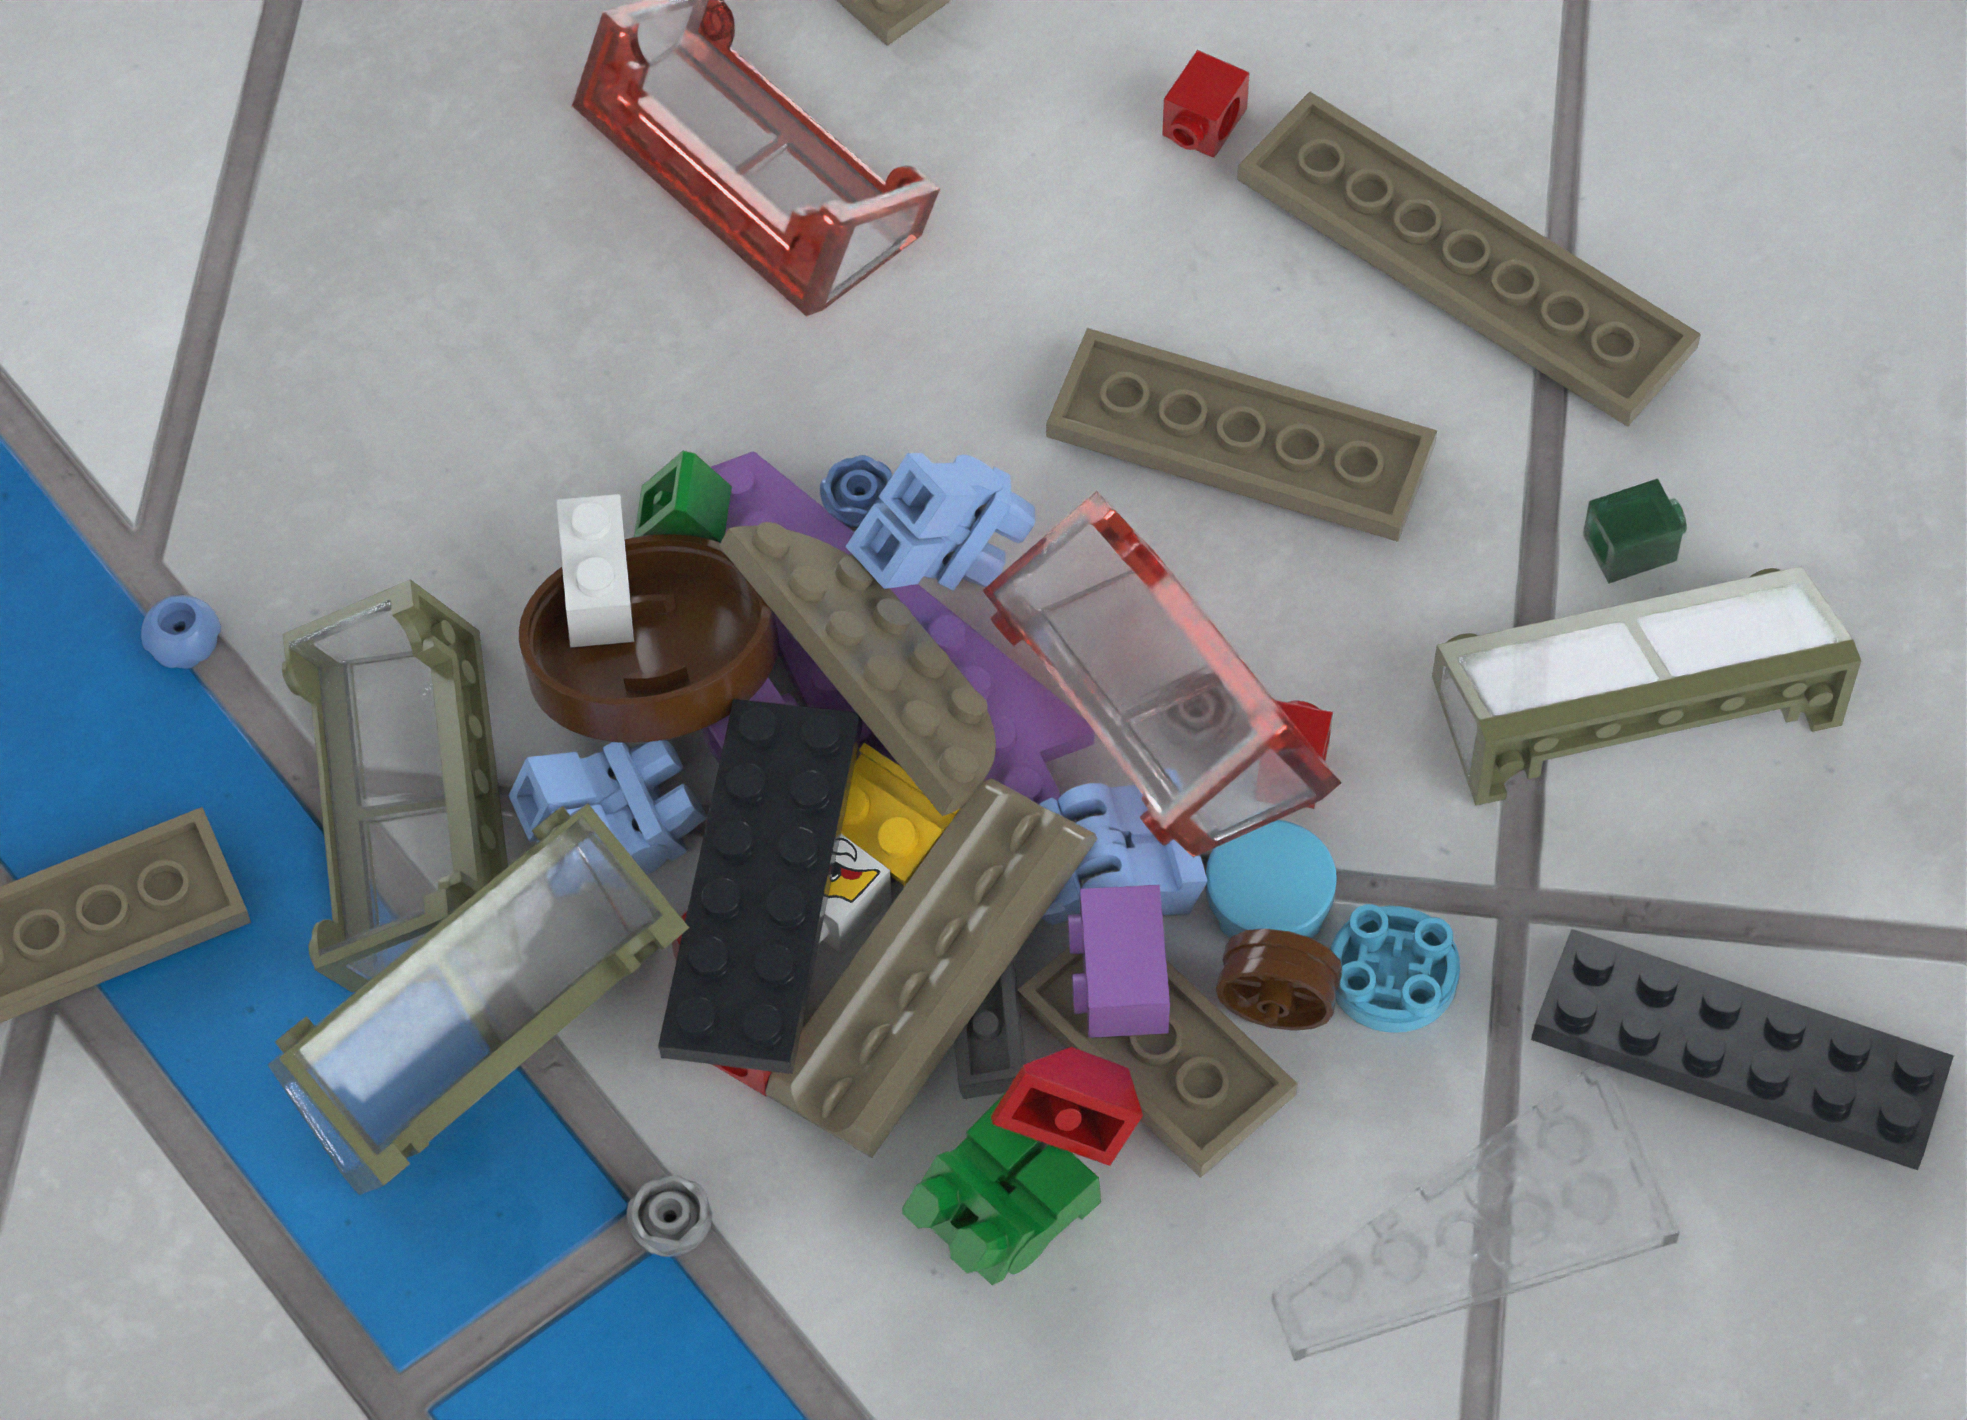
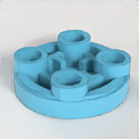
M1263 819L1242 824L1229 831L1219 840L1207 862L1206 878L1208 882L1205 885L1209 906L1215 917L1219 920L1220 929L1229 938L1245 930L1255 929L1290 931L1312 938L1319 933L1323 921L1332 908L1337 875L1330 852L1316 835L1295 823L1277 819Z
M1366 904L1352 912L1349 921L1338 931L1332 942L1330 950L1340 959L1343 970L1340 985L1335 991L1336 1002L1348 1016L1366 1027L1392 1033L1413 1031L1438 1019L1453 1001L1458 987L1460 959L1457 947L1453 941V931L1450 925L1443 919L1430 917L1423 912L1408 907H1379L1373 904Z

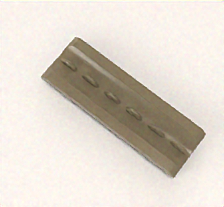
M992 778L983 781L966 804L961 807L801 1030L793 1074L772 1072L770 1074L766 1089L768 1097L873 1158L1098 839L1096 834L1040 806L1028 797Z

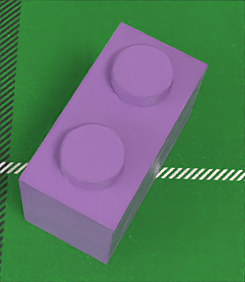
M1160 885L1080 889V914L1068 915V940L1070 954H1082L1084 973L1072 974L1074 1014L1087 1013L1088 1037L1168 1033L1170 998Z

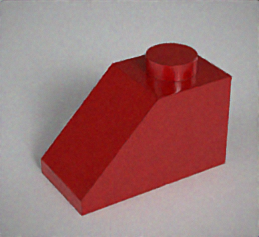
M1073 1047L1024 1064L991 1115L993 1125L1111 1166L1143 1117L1129 1068Z

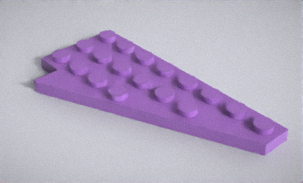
M755 451L711 466L715 472L732 486L725 534L728 528L758 526L763 522H773L787 530L814 537L838 548L848 555H853L845 546L854 532L841 521L831 516L824 507ZM919 584L890 588L900 601L909 608L912 615L938 646L946 652L949 659L970 682L973 688L987 702V711L995 731L996 753L993 765L985 780L992 778L1028 797L1037 804L1051 797L1058 801L1061 794L1045 763L1094 745V730L1091 724ZM775 614L779 638L778 654L804 707L856 712ZM862 720L863 726L856 760L861 755L859 749L866 743L900 766ZM890 876L891 883L897 881Z

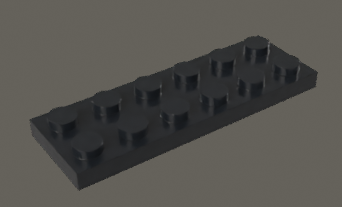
M733 699L685 919L689 929L681 937L658 1049L661 1058L793 1074L863 726L861 717L857 712Z
M1575 929L1570 931L1536 1019L1531 1040L1915 1170L1919 1169L1954 1058V1055Z

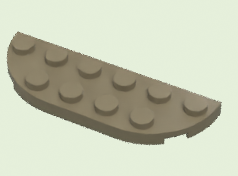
M763 522L758 526L728 528L719 547L938 812L945 816L963 807L987 777L996 753L995 731L984 697L973 688L970 682L949 659L946 652L938 646L916 620L909 608L900 601L890 588L884 589L854 555H848L819 539L787 530L773 522Z

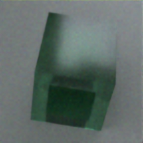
M1657 478L1590 500L1583 536L1608 584L1677 561L1682 536L1687 531V523L1680 503L1675 498H1668Z

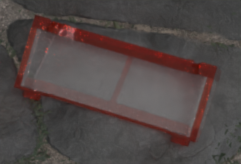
M641 0L603 11L572 107L806 317L826 309L922 236L940 188L921 171L912 166L905 165L895 168L890 172L885 182L731 47L735 36V20L725 1Z
M1095 491L982 590L998 610L990 617L992 623L1013 646L1024 640L1032 648L1142 793L1141 800L1148 810L1140 818L1164 846L1175 840L1194 858L1321 801L1342 783L1156 551L1098 491Z

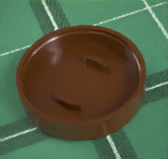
M675 534L647 535L624 539L634 642L570 648L562 567L550 575L537 588L524 608L519 625V645L530 690L539 707L552 720L566 729L586 737L611 742L639 743L666 740L701 730L729 716L733 699L750 700L763 686L775 665L778 655L779 638L774 612L719 547L720 543L710 539Z

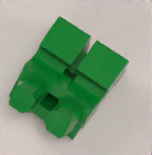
M1005 1093L966 1131V1138L957 1148L936 1156L925 1176L915 1186L902 1207V1214L918 1229L931 1228L949 1245L950 1258L967 1274L977 1271L991 1285L1003 1281L1008 1272L1010 1274H1017L1026 1269L1077 1217L1081 1220L1084 1219L1101 1203L1099 1177L1072 1152L993 1125L991 1115Z

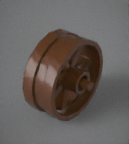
M1274 929L1245 930L1230 938L1225 946L1222 959L1224 968L1219 974L1216 986L1218 1000L1230 1012L1255 1024L1290 1031L1315 1029L1328 1023L1334 1014L1336 1004L1335 991L1340 985L1343 972L1340 959L1328 947L1312 938L1290 931Z

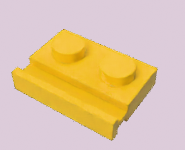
M864 743L859 749L861 755L855 762L841 834L888 868L890 876L906 886L960 809L942 816L901 766Z

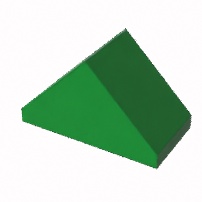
M683 450L642 485L634 537L675 534L696 536L721 543L726 531L732 486L695 453Z

